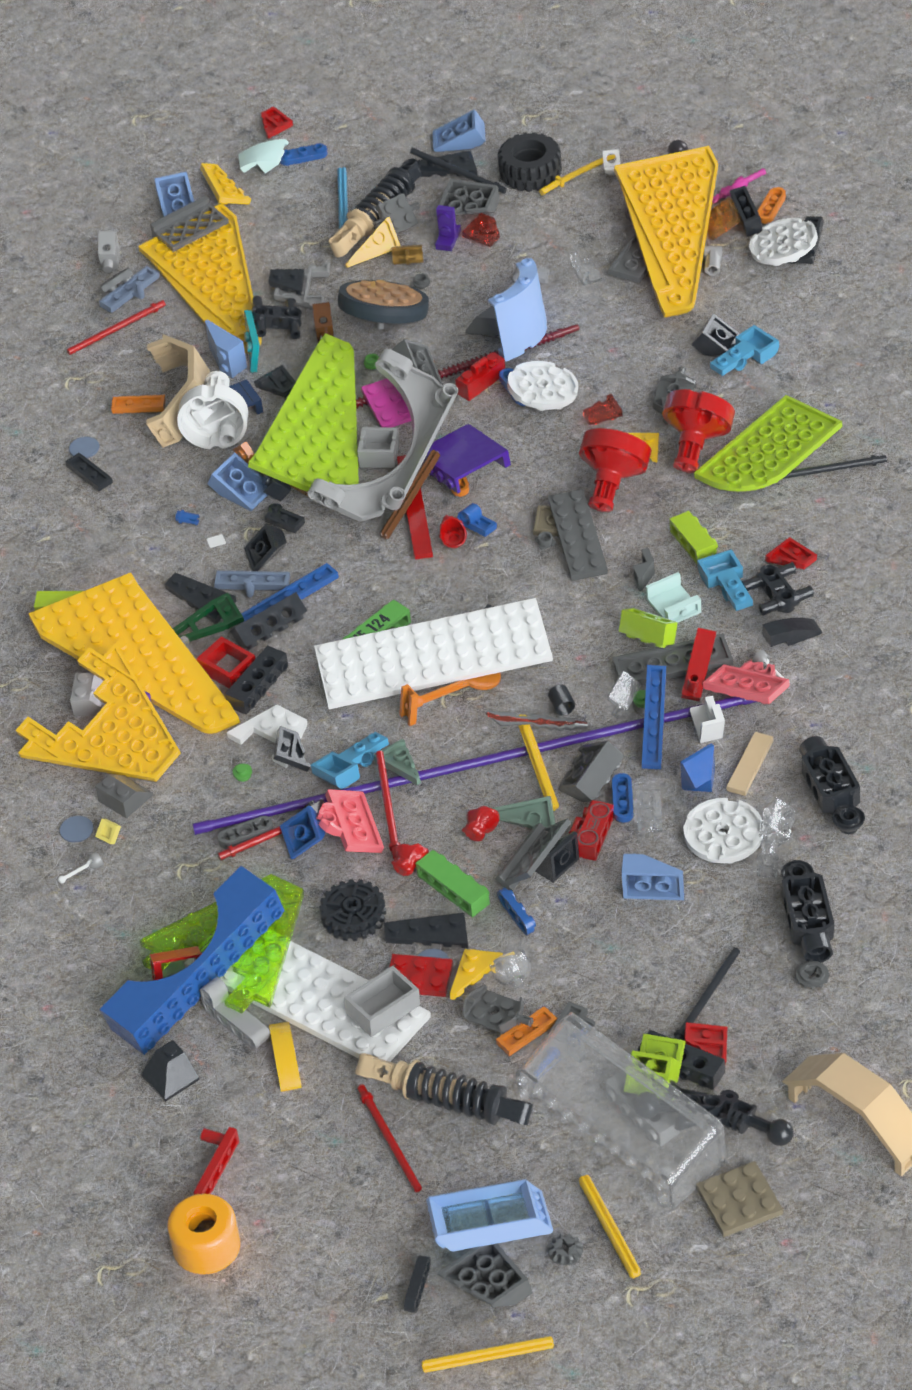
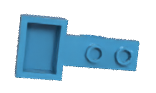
M753 325L735 337L736 345L710 362V368L724 376L732 369L741 371L746 366L747 359L750 357L763 364L776 355L779 350V340Z
M732 549L697 560L700 577L708 589L720 585L725 601H730L735 611L753 606V599L740 578H743V567Z
M377 732L371 733L368 737L355 743L342 753L337 754L332 751L311 764L312 773L330 784L344 789L360 778L357 764L363 767L371 765L374 760V753L389 745L388 738Z

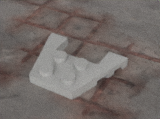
M325 262L323 266L318 267L311 265L309 269L304 270L302 296L296 295V291L290 289L287 292L280 288H275L274 300L286 303L287 299L294 298L296 305L312 309V304L324 303L325 295L308 294L311 277H329L330 262Z

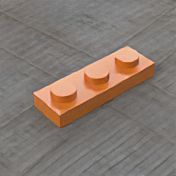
M165 395L113 397L112 414L163 412L165 410L166 398Z
M543 1006L529 1016L533 1018L531 1026L522 1023L514 1026L496 1038V1044L510 1057L552 1028L557 1021V1017Z

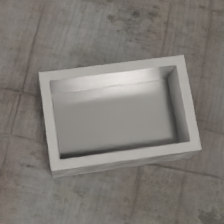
M391 966L344 997L346 1014L371 1037L420 1006L419 989L394 966Z

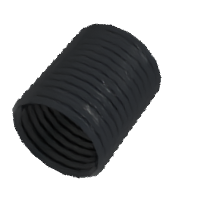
M555 685L549 690L548 697L558 715H567L575 709V702L565 685Z

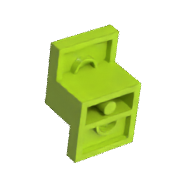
M643 1034L640 1052L632 1050L624 1093L639 1096L642 1093L649 1092L655 1094L661 1100H667L670 1082L678 1083L686 1041Z

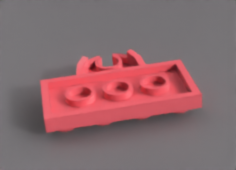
M752 659L744 663L740 668L723 664L703 682V687L706 690L744 698L745 700L757 701L762 704H770L790 686L789 679L776 676L775 665L768 664L767 668L764 669L763 662L752 663Z
M328 789L325 794L328 802L322 804L317 815V819L320 820L318 825L325 832L340 837L345 851L382 853L384 846L364 792Z

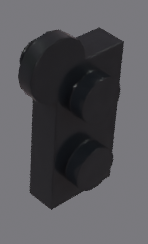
M278 503L269 505L268 513L264 516L265 522L294 534L305 523L304 517L282 509V506Z

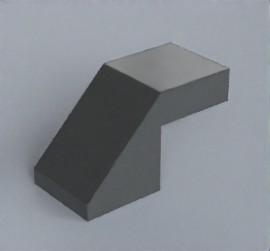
M649 548L641 550L642 563L633 565V579L639 591L645 588L655 574L654 559Z

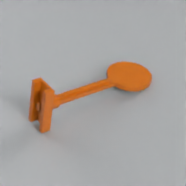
M501 673L457 681L422 696H419L408 684L401 686L399 715L401 717L407 716L408 725L412 726L416 724L417 708L423 706L424 703L467 686L478 690L493 689L500 683Z

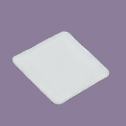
M222 534L207 538L210 548L226 544Z

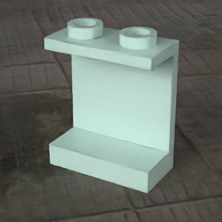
M679 572L646 586V599L660 617L681 622L701 613V599L698 595L690 597L681 586Z

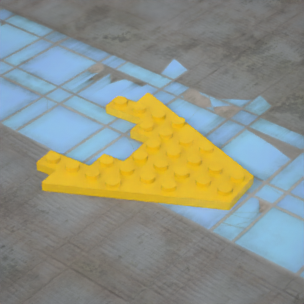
M115 643L104 656L89 647L77 660L80 666L103 680L93 694L97 699L105 703V706L84 730L68 721L55 735L30 717H27L15 730L18 735L28 741L18 752L21 758L115 775H125L157 782L181 754Z

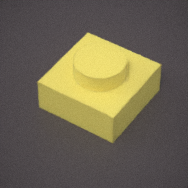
M101 819L95 837L109 844H115L121 826L108 819Z

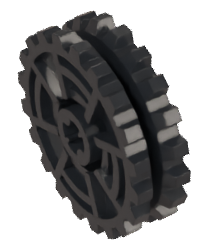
M349 879L348 883L341 881L338 886H331V891H326L324 893L325 898L320 900L321 905L319 909L323 927L327 928L329 934L333 933L334 938L342 937L343 941H347L349 938L357 941L360 937L366 939L368 934H375V929H381V922L386 920L385 915L387 912L383 893L379 892L377 886L372 887L371 882L364 883L361 879L357 882Z

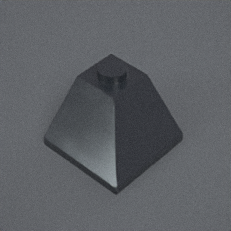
M713 313L698 332L691 345L704 355L721 356L735 346V337L740 333Z
M265 523L244 547L252 571H259L285 546L287 541L283 530Z
M573 831L559 839L535 872L554 883L579 860L577 832Z
M171 1040L154 1052L141 1074L145 1081L165 1102L199 1081V1076L185 1052L174 1040Z

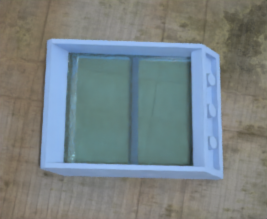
M526 1179L435 1195L426 1199L433 1228L432 1231L435 1237L434 1240L440 1247H446L451 1251L550 1234L553 1231L542 1191Z

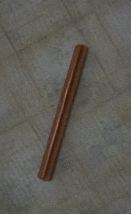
M432 450L419 469L401 507L392 512L380 531L382 538L386 540L390 538L440 458L438 451Z

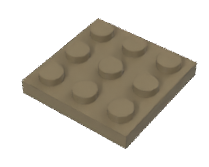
M756 1161L696 1183V1189L723 1237L783 1215V1208Z

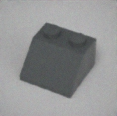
M108 774L95 786L98 801L126 819L153 796V792L125 775Z

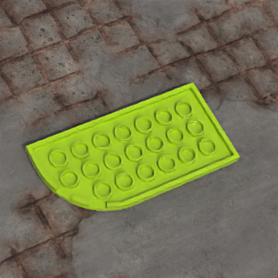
M785 395L695 471L694 478L714 488L726 491H752L770 486L789 474L843 427L842 421Z

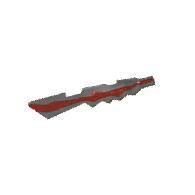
M486 711L485 713L500 726L532 724L537 729L545 727L549 730L555 729L558 731L564 729L571 731L578 728L587 729L588 726L587 721H578L573 718L560 716L554 718L546 715L531 714L528 717L517 716L514 712Z

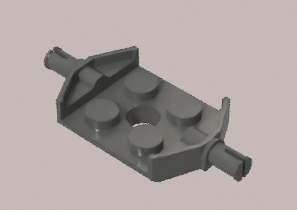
M680 366L678 373L661 376L653 401V410L662 414L666 396L672 390L690 389L693 391L696 388V380L684 375L685 367L682 368Z
M486 984L470 991L468 994L463 993L460 997L455 998L463 1002L462 1014L465 1020L497 1032L504 1033L520 1023L528 1026L533 1024V1018L523 1015L524 1003L522 997L519 998V1002L487 990Z

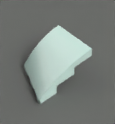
M286 139L271 140L244 150L238 154L240 169L245 173L258 164L264 173H267L279 164L284 154L283 147L288 145L289 142Z

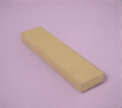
M758 732L754 733L727 785V791L746 796L773 743V736Z

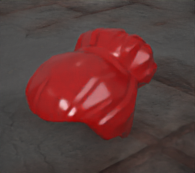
M445 515L440 524V540L449 548L455 549L462 546L467 538V531L463 522L457 517Z
M484 805L468 811L466 815L467 824L462 828V831L470 840L482 841L485 834L492 832L497 827L500 820L499 812Z
M419 843L414 845H398L396 847L397 857L394 858L391 864L398 874L409 876L413 874L416 862L427 855L429 850Z

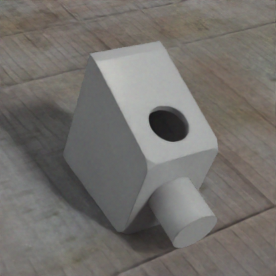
M115 230L99 231L98 257L101 269L105 273H111L113 269L119 268L120 247ZM107 245L111 246L110 250H107Z

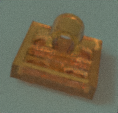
M730 197L711 209L707 232L712 240H715L741 222L734 202Z

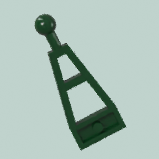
M227 592L207 603L172 629L179 635L190 627L192 632L179 636L181 641L186 644L228 630L245 620ZM216 609L223 622L198 629L195 623Z

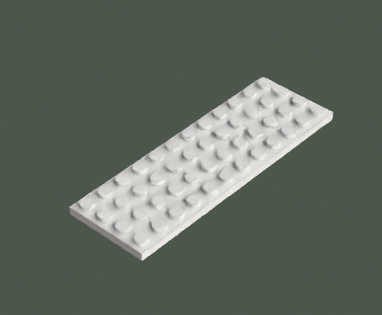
M536 598L314 646L329 709L401 694V686L406 684L416 691L553 661Z
M270 930L262 934L254 942L253 946L248 948L241 955L240 959L226 971L225 975L220 977L226 984L229 992L358 1059L360 1053H365L391 1062L431 1017L430 1011L419 1006L371 1037L346 1014L344 1001L345 996L369 980ZM214 933L199 948L201 953L210 944ZM194 958L188 959L184 963L185 967L191 965L194 962Z

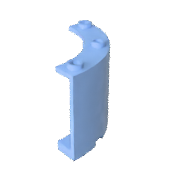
M526 258L516 263V267L520 271L517 281L506 291L488 299V302L495 310L502 346L498 348V353L501 357L505 358V361L525 353L524 349L528 347L533 348L543 338L547 330V320L537 266L532 258Z

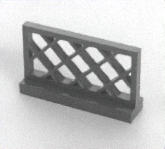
M204 196L151 223L150 228L152 237H157L174 252L228 224L229 221L210 204L209 198ZM209 210L212 212V214H204ZM202 219H210L209 222L201 221ZM213 219H219L221 221L213 222ZM188 226H196L195 229H187ZM170 233V236H164L162 234ZM174 233H182V236L173 235ZM172 241H180L174 245L171 243Z
M567 818L547 827H544L541 823L536 824L497 875V881L504 888L513 891L520 881L531 877L569 827L571 821Z

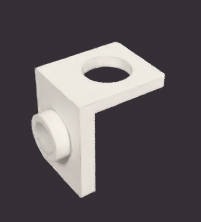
M619 149L602 151L605 173L616 175L614 166L620 165ZM611 153L616 155L614 163L607 161V156Z

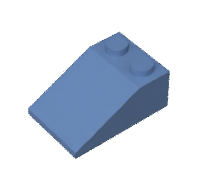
M475 109L433 130L434 152L473 149L486 142L485 123Z
M187 172L154 179L163 217L194 202Z
M207 319L205 325L209 348L220 371L233 378L247 368L243 341Z
M236 453L230 456L212 473L207 483L220 496L249 511H252L268 496L263 492V477L254 469L249 468L248 464Z
M623 854V899L684 900L682 870L644 854Z

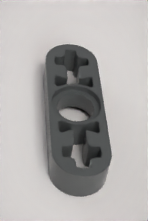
M261 816L222 830L218 834L220 847L227 849L230 845H238L272 830V819L268 816ZM244 830H249V831H251V832H250L249 834H247V835H242V834H241V832L244 831Z

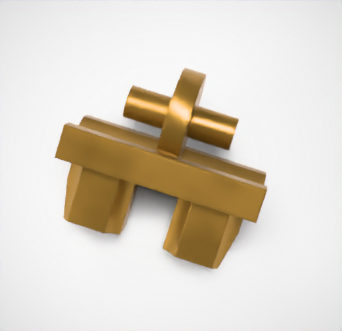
M422 245L392 247L393 265H410V263L424 262Z

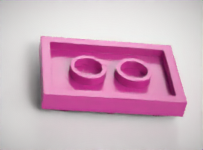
M387 378L361 387V392L380 427L393 428L411 421L410 412L402 395Z

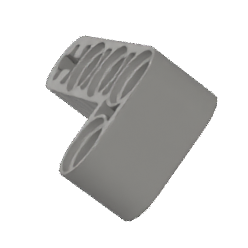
M215 977L200 989L205 1010L250 1048L257 1049L271 1037L269 1029L261 1021L229 997L227 986L219 977Z

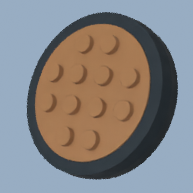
M358 280L347 282L340 286L338 307L351 316L377 322V328L384 329V323L403 324L423 320L428 313L429 297L419 289L400 283L384 280Z

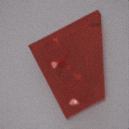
M612 394L607 395V400L604 402L597 401L593 406L583 410V416L588 425H596L600 422L614 420L623 416L622 409Z

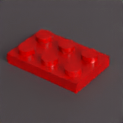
M392 954L389 968L394 966L419 989V995L446 997L453 959Z

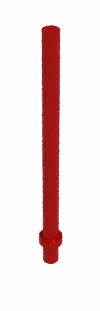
M161 300L150 304V307L68 348L67 353L72 355L153 312L157 313L159 309L166 306L165 301Z
M377 751L375 754L390 838L389 850L392 851L394 859L397 857L396 847L401 844L397 838L383 751Z
M279 826L238 845H230L226 850L217 853L220 860L230 856L233 858L241 851L282 834L281 828Z
M365 1085L358 1086L357 1090L361 1095L362 1103L366 1104L413 1190L420 1192L422 1186L375 1105L372 1093L368 1092Z

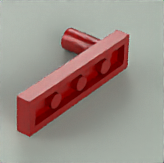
M703 628L697 629L681 698L700 702L703 682L706 679L717 631Z
M229 1127L225 1134L206 1128L202 1130L201 1141L218 1145V1148L195 1188L194 1195L211 1194L240 1142L236 1128Z

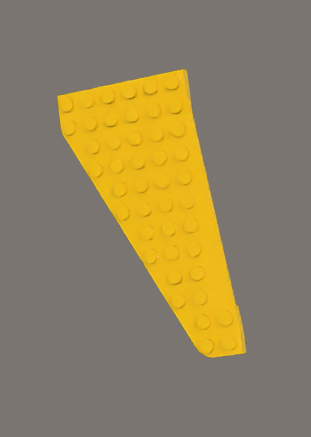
M710 146L614 166V172L620 183L655 296L664 318L688 313L695 306L718 171V162Z
M220 203L214 207L228 219L229 223L174 252L157 237L138 247L139 251L149 259L204 323L208 319L242 340L246 355L248 352L247 342L244 340V333L246 332L244 310L252 309L253 293L237 217ZM209 210L204 214H212V212ZM202 219L201 221L209 222L210 219ZM213 219V222L221 221L219 219ZM188 226L187 229H195L196 226ZM164 233L162 235L170 236V233ZM174 233L173 236H182V233ZM172 241L171 243L174 245L180 241ZM258 337L259 343L261 345L262 337Z
M131 572L28 613L41 639L77 660L89 647L104 656L114 643L117 644L143 690L150 693L151 702L197 730L207 734H214L240 723L239 717L232 705L226 700L219 688L140 588Z

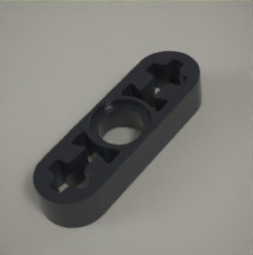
M419 1255L417 1257L405 1296L404 1311L416 1313L430 1271L431 1258L428 1256Z

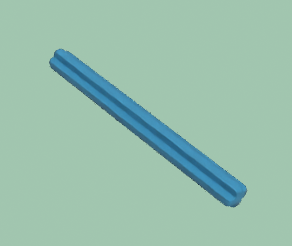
M339 167L337 170L339 229L348 219L347 172L345 167Z

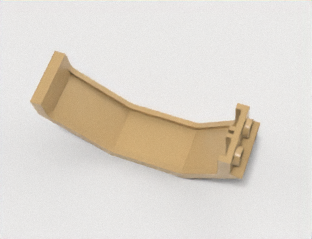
M163 334L162 339L147 344V350L152 353L153 359L160 365L162 372L182 365L188 367L186 383L165 410L157 416L146 419L147 426L160 445L166 447L179 442L183 437L177 423L179 404L182 397L190 389L199 385H205V378L210 373V370L194 346Z
M845 1053L809 1056L782 1081L788 1086V1099L794 1103L798 1101V1095L802 1091L807 1093L808 1089L810 1090L812 1086L821 1087L864 1118L894 1158L895 1172L902 1176L912 1167V1112L890 1083Z

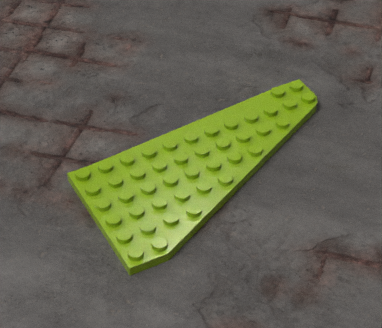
M328 334L322 337L260 447L249 461V468L306 492L310 489L314 479L317 478L334 484H359L354 349L350 343Z

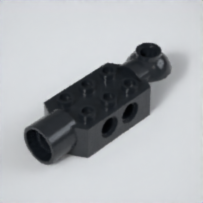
M820 736L809 737L799 747V752L802 756V775L822 812L833 814V823L842 833L853 834L865 821L864 812L856 807L860 804V785L839 747L827 746L825 740Z
M789 861L781 869V877L783 879L781 896L793 944L802 946L804 958L807 962H825L833 955L830 940L834 938L835 923L823 876L815 873L812 866L805 861Z

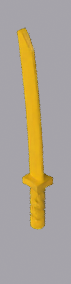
M608 155L607 161L615 159L616 156ZM603 157L563 177L555 176L554 182L539 190L540 194L544 195L558 186L564 187L565 182L603 164Z

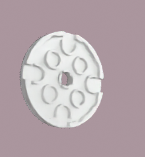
M785 218L762 227L763 231L758 235L754 234L751 238L749 249L752 257L757 262L779 266L784 263L798 261L800 257L808 253L815 246L818 235L814 224L809 220L805 222L801 218Z
M525 362L517 365L515 370L510 372L508 376V391L514 399L539 411L560 410L571 404L577 397L578 381L576 377L566 368L562 370L555 367V364L551 362Z
M728 798L711 799L697 805L687 815V820L683 827L684 840L691 852L699 858L713 863L731 864L749 857L759 848L764 836L763 821L757 810L741 800L739 802L728 801ZM720 829H725V830H728V831H727V834H726V832H720L719 830H720Z

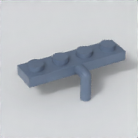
M148 266L144 267L132 276L129 281L123 283L99 301L100 307L113 313L134 296L144 299V289L160 278L159 272Z
M217 571L214 585L217 589L246 590V595L252 597L254 590L284 589L289 586L291 577L290 572Z

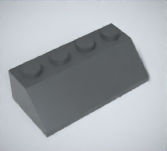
M403 339L392 349L409 358L413 363V367L435 377L443 385L427 345Z

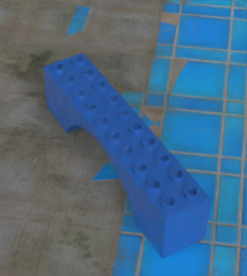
M240 866L213 893L218 907L217 927L210 944L198 959L182 971L163 979L146 982L128 980L100 1008L110 1029L143 1055L153 1049L156 1043L169 1032L170 1028L177 1021L181 1020L184 1014L198 1002L201 997L200 989L215 977L220 978L224 976L226 971L240 959L241 955L248 948H251L254 942L285 911L276 890L243 866Z

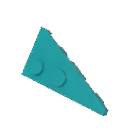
M244 310L246 328L244 340L247 342L250 372H257L260 343L252 311Z

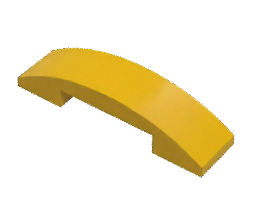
M281 1022L269 1025L281 1092L302 1088L290 1023Z

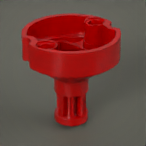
M690 389L674 390L667 394L662 416L667 423L680 433L677 458L673 462L674 468L682 472L694 473L698 470V458L705 440L726 435L731 431L735 409L729 402L711 393L703 391L694 392Z
M594 428L585 431L579 456L596 472L593 496L589 498L588 505L597 511L612 512L614 508L613 499L616 490L619 489L621 479L641 475L646 472L652 452L651 447L634 435L614 429Z

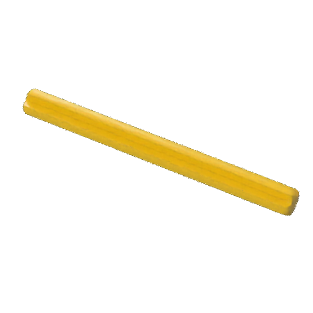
M516 719L519 722H529L528 720ZM530 724L518 725L543 797L550 796L552 798L553 810L556 811L559 808V803Z
M587 1174L581 1176L579 1184L627 1273L631 1278L639 1277L641 1270L590 1176Z
M548 1336L423 1360L421 1364L423 1372L426 1373L551 1349L554 1347L553 1338Z

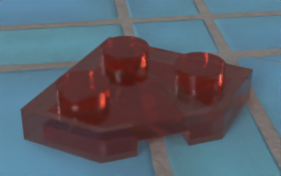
M480 213L462 231V237L491 247L500 238V233L495 218Z

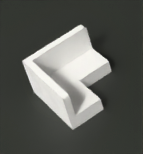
M713 696L705 697L704 705L690 708V714L700 743L723 738L725 723L720 704L715 705Z

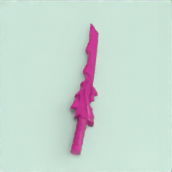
M762 168L745 178L741 175L734 181L732 186L722 187L720 193L713 196L712 204L717 203L721 198L730 196V190L744 185L747 187L749 182L765 175L766 170Z

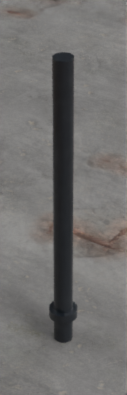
M412 148L410 150L412 155L477 183L497 185L500 193L505 194L507 191L506 187L499 185L496 181L487 180L418 149Z
M871 455L869 458L792 470L782 479L866 465L876 466L878 463L887 462L886 455Z
M734 947L680 1029L675 1031L673 1039L684 1040L686 1022L694 1023L739 955L740 950Z

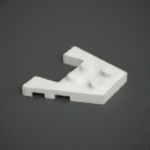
M275 705L228 731L227 736L240 745L253 733L276 743L277 730L280 726L298 732L301 739L308 724L307 719L279 705ZM274 754L272 755L273 762L285 768L288 767L287 764L274 760Z

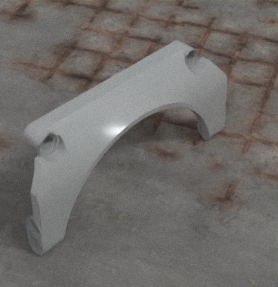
M390 349L382 350L375 366L397 388L410 412L413 432L409 452L393 471L376 480L361 484L341 485L317 478L314 479L307 492L308 497L313 501L357 521L381 516L385 511V507L391 510H398L401 507L458 394L456 385L446 383L443 386L435 377L413 367V363L409 358Z

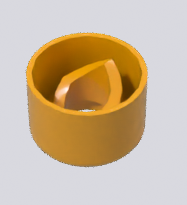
M197 1194L185 1198L171 1211L167 1223L168 1234L174 1258L183 1269L196 1274H211L226 1268L234 1261L240 1250V1236L235 1213L227 1201L212 1194ZM214 1220L215 1225L210 1230L201 1233L193 1232L201 1221Z

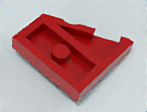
M791 537L765 555L766 562L779 565L793 562L795 567L799 569H806L817 560V554Z

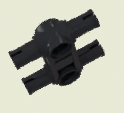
M260 296L252 298L253 307L251 311L258 337H264L266 335V328L290 330V337L292 339L300 338L302 311L297 308L294 298L286 300V307L263 305L262 297Z
M793 562L780 567L764 565L754 577L741 581L747 591L760 587L770 598V601L759 604V611L762 616L774 611L790 613L800 601L814 597V591L810 585L795 591L784 578L796 573V567Z

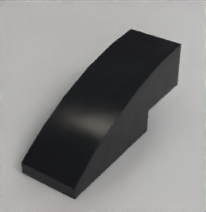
M786 618L762 624V635L770 647L784 642L790 646L822 634L818 624L814 619Z

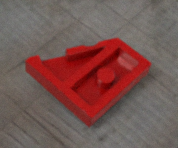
M274 106L261 113L267 139L293 126V120Z
M686 1022L685 1044L725 1059L726 1065L728 1027Z

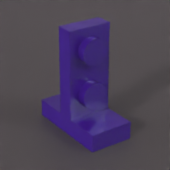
M438 205L436 213L439 237L435 243L436 250L452 251L461 232V225L456 224L454 207Z

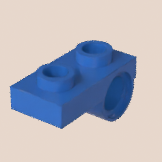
M471 503L458 513L457 518L463 522L464 527L484 537L497 529V523L483 516L480 507L475 503Z

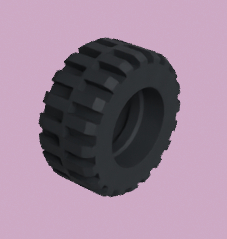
M526 132L522 135H514L513 138L510 137L498 150L500 178L512 189L516 188L518 191L527 190V192H532V190L538 191L554 182L555 176L558 175L560 177L562 171L561 150L558 143L550 136L546 137L545 134H537V132H532L531 134Z

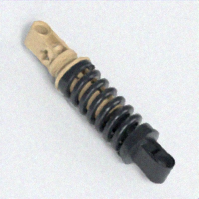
M415 158L404 161L400 167L391 168L375 188L353 210L348 212V219L344 225L328 241L335 257L346 255L358 240L368 237L374 232L375 225H373V222L379 220V214L375 206L402 193L407 197V195L414 191L415 181L422 176Z
M360 1053L355 1071L357 1075L390 1083L392 1089L402 1090L406 1099L423 1100L424 1103H433L436 1107L444 1106L449 1111L454 1109L459 1114L465 1113L466 1116H475L479 1120L486 1119L491 1125L497 1124L500 1117L518 1124L528 1125L533 1109V1104L508 1098L507 1089L503 1085L493 1084L488 1089L487 1082L481 1081L477 1087V1080L475 1078H471L467 1083L465 1075H460L457 1079L455 1072H450L446 1077L445 1069L441 1068L436 1073L434 1066L431 1065L425 1068V1064L419 1060H414L410 1065L404 1061H399L395 1064L379 1059L376 1056ZM384 1068L388 1071L387 1075L383 1072Z

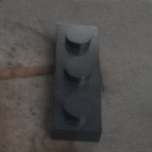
M77 453L65 461L66 467L97 491H101L113 483L112 477L81 453Z

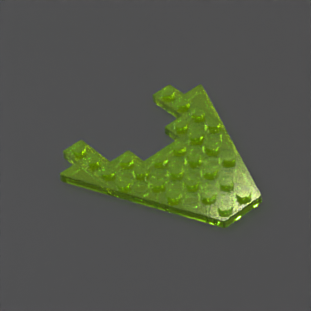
M273 874L261 880L276 890L285 911L232 966L233 972L244 976L245 979L224 1001L225 1006L241 1014L253 1001L269 1008L272 1006L304 897L303 888ZM217 902L196 912L189 913L186 917L142 938L140 945L150 950L149 954L196 946L203 953L210 944L217 927ZM148 954L143 960V966L151 970L150 955ZM171 962L161 963V964H162V971H163Z

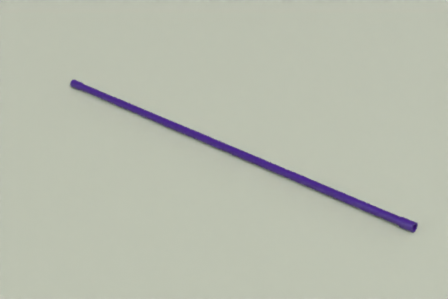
M730 697L714 702L715 705L720 704L722 710L756 703L757 701ZM692 707L664 713V723L691 717L690 708ZM644 718L540 742L537 745L539 751L544 752L644 728ZM526 746L438 766L418 771L419 778L422 781L527 756L528 752ZM402 776L388 778L389 788L412 783ZM379 780L341 790L360 791L367 794L381 790V784ZM326 793L223 818L193 823L194 833L198 835L215 829L244 823L261 816L270 817L303 809L312 800L316 803L323 799L327 803Z

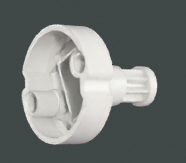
M220 371L210 372L205 378V385H199L190 389L182 397L179 404L177 423L182 435L192 444L204 449H211L213 446L224 449L239 442L246 432L248 421L247 404L239 393L229 388V378L225 373Z

